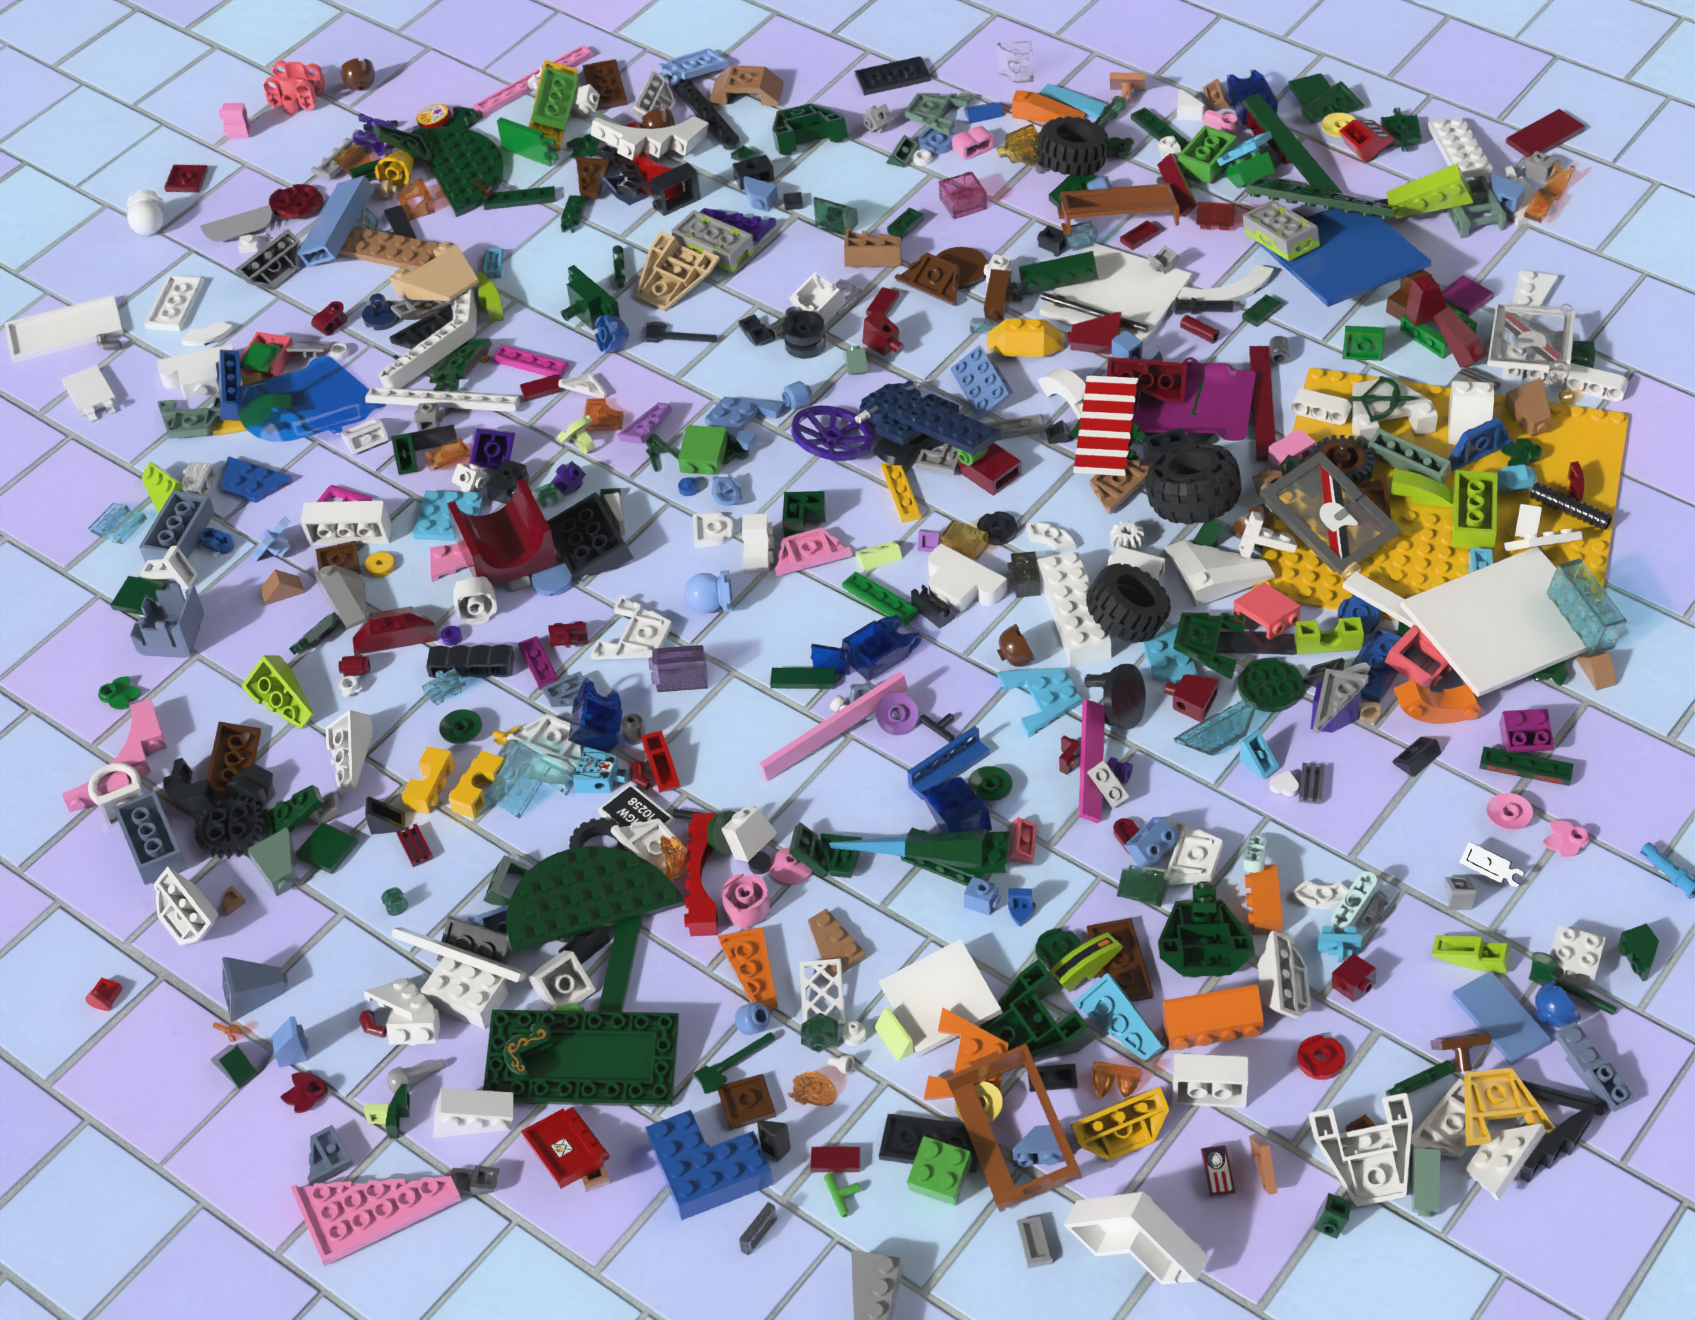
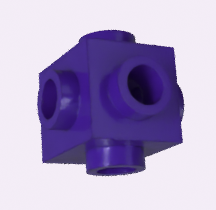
M573 461L566 465L563 463L556 469L555 472L557 474L551 481V484L566 496L574 490L577 491L583 485L582 480L586 473Z

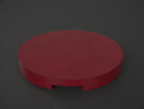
M293 184V187L283 190L279 188L269 198L272 213L285 219L309 217L317 213L324 203L323 195L318 189L307 184Z

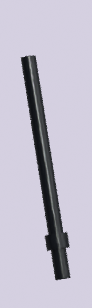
M1045 292L1041 295V300L1054 303V306L1060 308H1070L1095 317L1111 314L1067 300L1064 296H1054ZM1122 317L1123 326L1147 333L1148 325Z

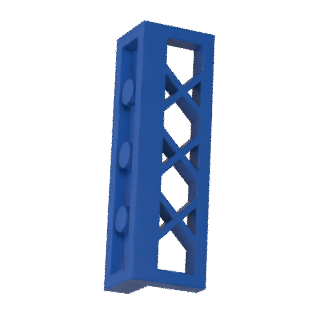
M973 726L908 770V788L923 801L989 756L990 749L980 741L979 729Z

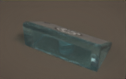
M972 318L970 320V333L988 334L990 330L1004 320Z

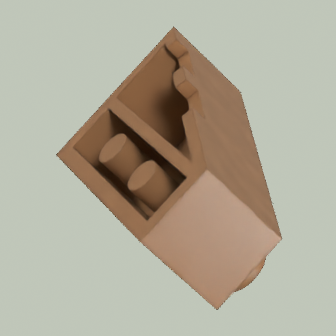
M846 228L844 242L845 267L875 268L887 266L893 268L901 266V237L885 234L872 236L868 235L867 231H862L860 234Z

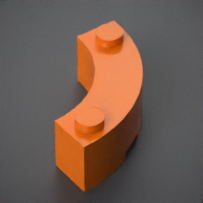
M1412 679L1394 688L1401 709L1408 716L1422 722L1434 724L1455 723L1474 720L1484 714L1478 697L1467 684L1443 689L1441 693L1431 692L1430 688L1421 686Z

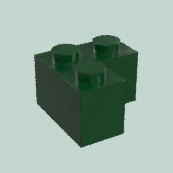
M825 491L784 492L782 518L784 537L805 532V523L826 522Z

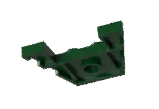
M1182 612L1173 649L1232 679L1237 660L1216 655L1215 651L1221 628L1243 633L1247 616L1243 613H1240L1239 616H1230L1229 613H1221V616H1210L1209 613Z

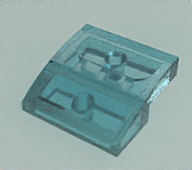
M112 503L88 529L101 538L123 544L147 517L144 512L131 511L126 504Z

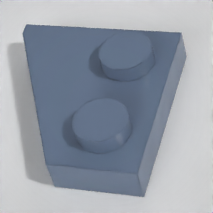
M580 671L542 687V692L551 707L598 704L595 693Z
M333 1125L310 1136V1172L308 1175L310 1186H314V1183H320L354 1165Z

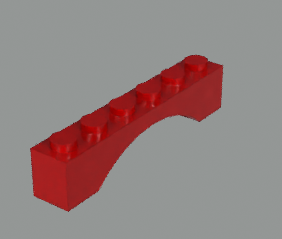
M637 121L624 125L626 127L641 128ZM644 151L633 159L641 170L642 175L647 177L650 185L651 178L673 169L654 162ZM681 182L665 189V200L684 192L683 183Z
M716 813L692 814V823H688V835L691 836V841H687L688 854H691V858L687 859L686 862L687 872H690V877H686V890H689V895H685V908L688 909V914H684L685 928L689 927L690 936L718 935L717 906L702 885L703 869L708 858L715 850L708 842L707 830L710 820L714 819L716 816L714 814Z

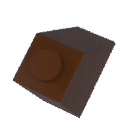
M991 269L984 303L985 318L1004 320L1012 295L1010 271Z

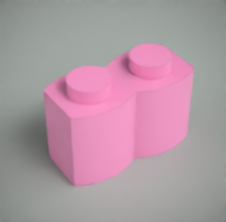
M244 102L223 103L222 109L219 110V117L224 122V133H227L228 138H250L251 124Z
M976 126L968 132H961L952 138V147L963 159H971L979 153H986L993 149L994 136L983 126Z

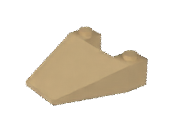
M449 241L440 243L439 247L433 250L436 258L414 271L400 268L389 277L397 296L406 300L451 301L480 282L458 245Z

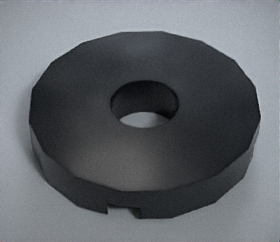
M994 511V514H984L977 523L979 538L990 545L1007 544L1016 537L1018 532L1015 518L1006 512ZM999 526L1001 529L996 530L993 527Z

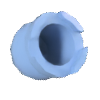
M729 570L720 571V576L718 577L711 573H699L690 578L684 591L686 603L690 608L698 613L705 614L715 612L719 607H722L724 612H732L733 605L729 606V603H731L730 599H733L731 579L726 578L730 575Z

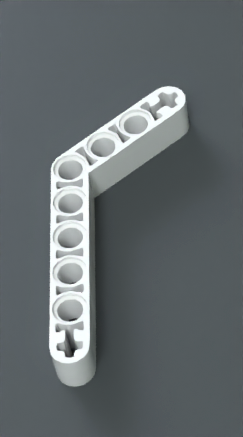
M472 288L455 298L453 320L378 374L384 388L401 389L476 334L478 300Z

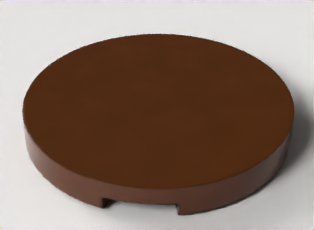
M952 247L937 254V257L956 264L960 268L958 289H964V286L974 283L977 285L986 277L984 275V268L988 264L987 259L976 249Z

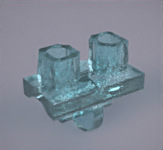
M455 668L445 674L439 670L436 672L437 678L422 685V690L435 705H439L444 702V697L448 694L456 696L461 693L462 687L466 683Z

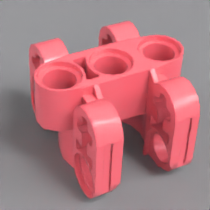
M282 60L276 61L272 70L274 77H268L263 84L267 102L275 108H279L283 104L285 113L289 115L298 113L301 108L307 111L313 110L317 103L316 95H320L325 88L321 67L315 63L304 65L297 61L287 63ZM277 67H282L285 72L280 71ZM309 69L316 71L317 74H312ZM268 82L273 83L276 87H271Z

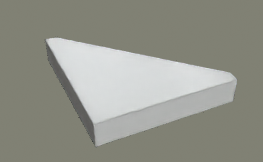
M591 373L559 380L558 386L561 388L602 399L607 397V392Z

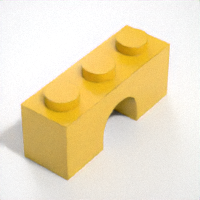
M427 746L419 761L422 776L427 778L419 781L410 779L401 796L405 809L430 814L433 806L435 807L438 803L441 790H444L450 773H453L455 769V761L451 751Z
M482 750L473 759L468 771L461 776L460 782L449 794V802L453 812L473 819L477 817L486 804L483 791L479 787L483 785L497 787L508 772L503 757Z

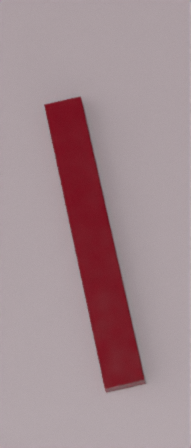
M1249 346L1250 370L1256 372L1252 396L1256 461H1268L1269 446L1276 442L1269 346Z

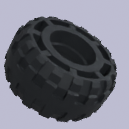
M1188 443L1162 452L1149 464L1147 475L1145 476L1146 492L1150 507H1153L1155 513L1162 519H1168L1169 522L1176 524L1204 523L1214 518L1217 519L1235 506L1242 491L1240 469L1236 459L1229 450H1224V447L1216 444L1211 445L1210 443Z

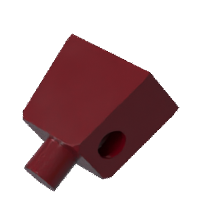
M876 309L864 319L862 337L864 345L883 356H886L892 350L899 354L904 349V344L898 340L899 328L879 309Z
M1185 674L1179 684L1167 681L1164 694L1173 696L1172 708L1203 723L1218 695L1219 680Z

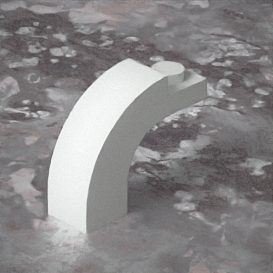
M1057 368L1037 380L1047 397L1052 394L1061 395L1070 404L1078 419L1081 418L1086 384L1080 377L1068 369Z

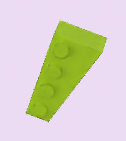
M1458 164L1386 192L1389 206L1397 207L1395 219L1473 203L1470 187Z

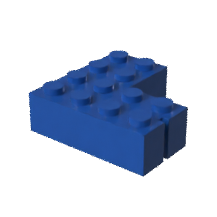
M691 1110L645 1127L648 1142L681 1220L774 1185L771 1168L764 1152H762L754 1130L707 1148Z

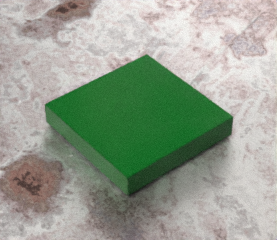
M1345 326L1342 359L1382 361L1385 327Z

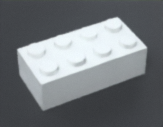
M314 501L303 504L301 524L310 546L337 545L350 541H355L356 545L389 544L392 524L384 501Z

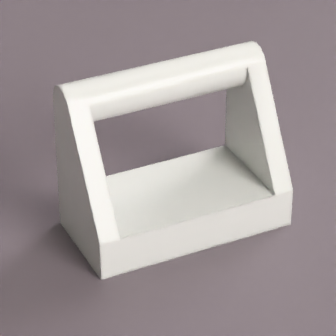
M377 418L340 432L343 441L352 454L389 440L382 421Z

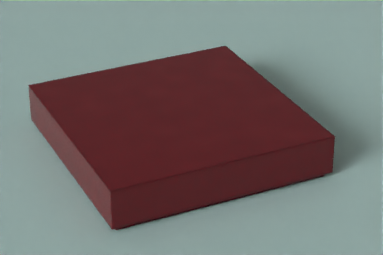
M174 164L164 186L165 192L200 193L208 172L207 165Z

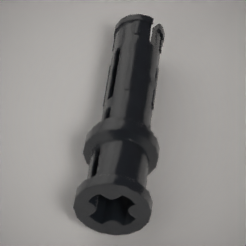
M1175 297L1174 313L1175 315H1178V313H1191V315H1194L1196 312L1232 313L1233 300H1197L1195 297H1191V299Z

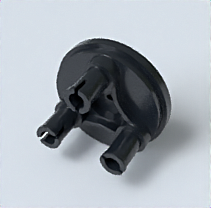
M1120 664L1110 672L1086 674L1084 684L1087 688L1102 687L1104 689L1105 724L1117 726L1121 729H1132L1137 726L1143 716L1146 703L1145 683L1139 669L1133 664Z

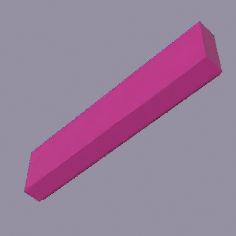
M501 345L492 356L495 363L547 377L556 374L559 380L569 368L568 362Z

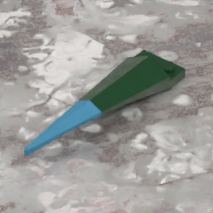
M988 829L831 842L829 844L833 849L903 856L981 873H1007L1012 834L1011 831L988 832Z

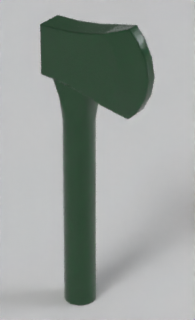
M1543 952L1533 953L1529 980L1543 986L1551 979H1554L1556 982L1553 986H1560L1571 995L1612 1016L1617 1009L1616 1006L1555 975L1553 971L1558 968L1559 964L1552 956Z
M767 1033L714 1066L708 1067L706 1065L694 1072L695 1079L702 1086L704 1094L712 1093L722 1088L727 1082V1077L722 1075V1073L774 1041L775 1036L773 1033Z

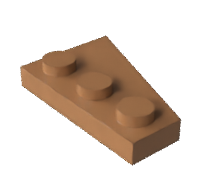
M827 908L808 919V925L821 960L840 958L842 973L867 959L866 952ZM837 965L828 966L825 969L833 978L837 975Z

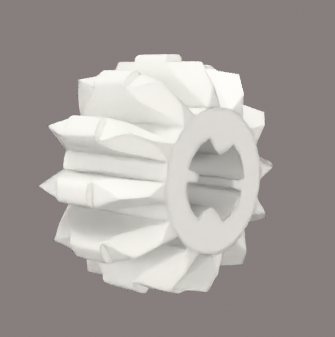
M1129 520L1127 523L1120 521L1119 525H1114L1110 533L1112 548L1116 549L1120 546L1135 551L1141 550L1145 542L1143 527L1138 526L1137 522L1131 524Z

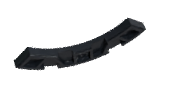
M605 144L597 150L596 156L610 159V163L616 166L622 173L624 180L618 186V192L635 197L642 186L643 176L641 170L633 160L617 153L618 149Z

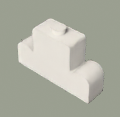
M232 344L157 360L163 386L167 389H174L180 386L185 399L218 393L220 349L234 350Z
M941 543L928 556V571L931 577L928 581L929 595L944 606L949 604L958 613H962L976 598L984 606H994L1008 593L1007 578Z

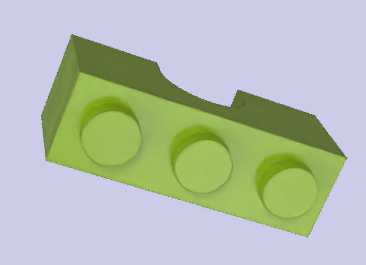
M1339 618L1338 625L1328 631L1320 630L1317 620L1296 622L1294 640L1297 655L1361 650L1364 635L1361 618Z

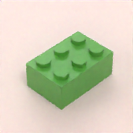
M1204 125L1178 155V165L1183 175L1210 184L1227 164L1225 163L1220 166L1217 159L1236 147L1237 136Z

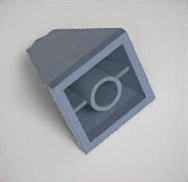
M222 957V988L231 1022L238 1020L284 993V987L288 986L287 975L281 972L280 967Z

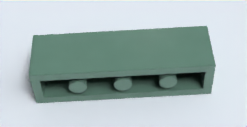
M1379 428L1368 443V448L1372 449L1375 459L1399 470L1421 474L1443 485L1451 475V461Z

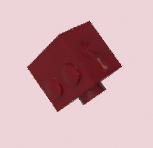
M1354 953L1332 972V988L1353 1002L1364 993L1367 994L1376 983V968Z

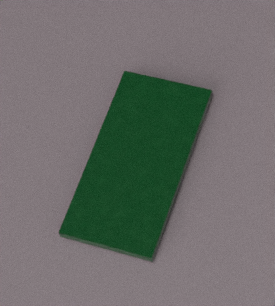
M492 1009L483 1091L513 1093V1104L673 1107L680 1015L679 1013ZM540 1022L546 1023L551 1028L555 1037L553 1046L523 1059L531 1080L522 1081L515 1078L505 1063L503 1050L506 1042L518 1034L532 1035L531 1025Z

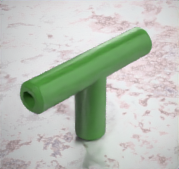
M827 1173L824 1176V1180L840 1216L845 1218L849 1216L850 1212L844 1198L860 1192L861 1187L856 1182L839 1189L833 1174Z

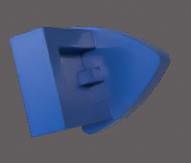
M1009 888V913L1018 926H1023L1032 917L1036 909V903L1033 902L1032 889Z

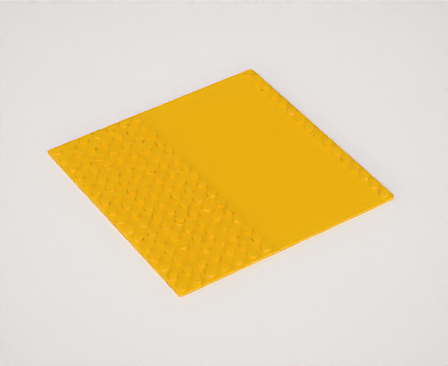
M1309 368L1304 389L1344 398L1352 405L1350 398L1352 397L1353 384L1379 379V377ZM1397 380L1432 401L1438 414L1436 431L1415 435L1408 417L1378 422L1379 429L1448 460L1456 446L1448 444L1447 415L1451 388ZM1494 394L1492 419L1497 417L1503 423L1513 443L1516 444L1518 438H1527L1533 444H1537L1542 448L1541 458L1536 462H1528L1526 464L1534 469L1541 486L1544 484L1547 488H1553V491L1558 490L1559 493H1564V496L1569 495V466L1571 462L1578 461L1585 481L1582 504L1588 503V506L1592 505L1594 509L1599 508L1600 511H1606V514L1611 513L1612 520L1608 528L1603 531L1601 527L1596 528L1594 524L1591 526L1589 522L1584 523L1583 519L1578 520L1577 517H1571V514L1566 515L1565 511L1559 512V509L1555 510L1553 506L1548 507L1547 504L1544 505L1541 501L1537 502L1536 499H1530L1531 490L1504 494L1497 493V533L1494 550H1492L1493 561L1497 563L1531 549L1522 548L1505 551L1504 543L1525 539L1524 537L1515 536L1521 504L1542 507L1537 531L1538 537H1542L1543 532L1555 531V535L1560 534L1559 530L1572 528L1573 532H1582V540L1537 547L1599 615L1629 415L1621 412L1548 402L1551 412L1549 430L1543 434L1531 437L1505 408L1506 396ZM1352 408L1346 422L1342 425L1297 415L1293 432L1301 429L1316 442V446L1318 441L1323 442V438L1328 437L1331 441V436L1336 435L1337 439H1340V435H1345V438L1348 439L1349 436H1353ZM1498 450L1457 470L1496 473L1500 469L1508 467L1507 465L1511 457ZM1374 458L1372 478L1369 480L1370 482L1379 479L1380 474H1386L1391 518L1402 530L1400 535L1359 564L1352 565L1341 574L1338 570L1333 572L1272 511L1275 523L1272 531L1279 534L1281 532L1291 534L1295 539L1297 547L1295 553L1263 546L1260 559L1267 561L1275 575V578L1267 580L1265 583L1298 604L1338 611L1342 601L1354 595L1343 589V582L1355 572L1360 573L1401 598L1407 599L1469 574L1468 557L1470 548L1451 547L1452 508L1411 503L1412 497L1391 495L1394 469L1397 468ZM1455 470L1451 472V475L1444 484L1451 490H1453ZM1309 471L1286 487L1287 490L1277 496L1329 546L1327 526L1320 517V509L1324 504L1322 487L1318 485V481H1313V476H1310ZM1341 488L1344 508L1347 510L1346 495L1343 493V488ZM1348 525L1347 535L1350 555L1380 533L1356 525ZM1259 583V584H1257V585H1254L1252 589L1256 588L1257 586L1261 585L1262 583ZM1383 611L1380 613V618L1397 620ZM1593 648V649H1590V650H1588V651H1586V652H1593V651H1594V648Z

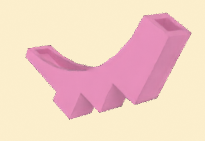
M152 699L130 705L132 714L131 729L125 745L118 756L111 762L125 763L137 770L140 777L151 773L146 754L167 748ZM121 771L108 773L98 782L97 791L100 796L123 788L131 784V777ZM89 781L77 788L62 793L69 813L96 805L89 796Z

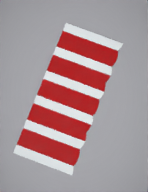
M1087 376L1073 473L1125 476L1126 457L1129 452L1128 444L1130 442L1129 432L1132 428L1131 419L1134 413V396L1137 391L1136 383L1138 378Z

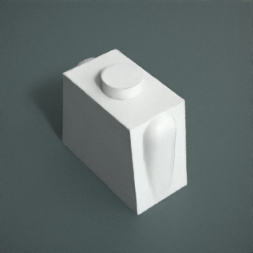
M745 806L742 810L736 812L732 819L722 828L734 858L747 862L777 834L759 808L755 806Z

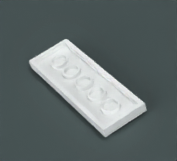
M1464 117L1428 121V129L1448 166L1458 164L1465 178L1492 174L1493 168Z

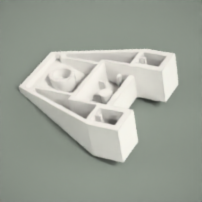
M1392 377L1387 378L1394 380L1399 385L1400 396H1413L1419 399L1399 401L1397 408L1392 414L1374 422L1369 421L1370 417L1361 401H1352V434L1355 441L1357 438L1362 440L1361 445L1370 442L1379 428L1378 422L1401 417H1408L1415 435L1436 431L1438 414L1432 401ZM1379 379L1354 383L1352 386V396H1363ZM1381 382L1369 395L1392 396L1394 389L1390 384ZM1390 401L1366 403L1372 416L1381 414L1390 407Z
M1407 1093L1382 1098L1387 1124L1339 1134L1333 1108L1308 1113L1316 1145L1356 1207L1406 1197L1413 1120Z

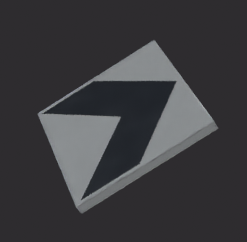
M297 341L286 350L303 352L304 358L309 356L308 352H313V357L316 358L318 352L326 351L334 345V342Z

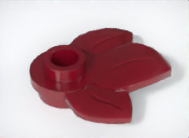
M298 1072L291 1075L295 1087L280 1096L284 1103L294 1106L295 1113H303L310 1110L317 1101L326 1097L328 1087L324 1081L314 1078L311 1073Z

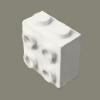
M1558 925L1550 956L1558 962L1559 966L1553 973L1565 981L1593 988L1606 937Z

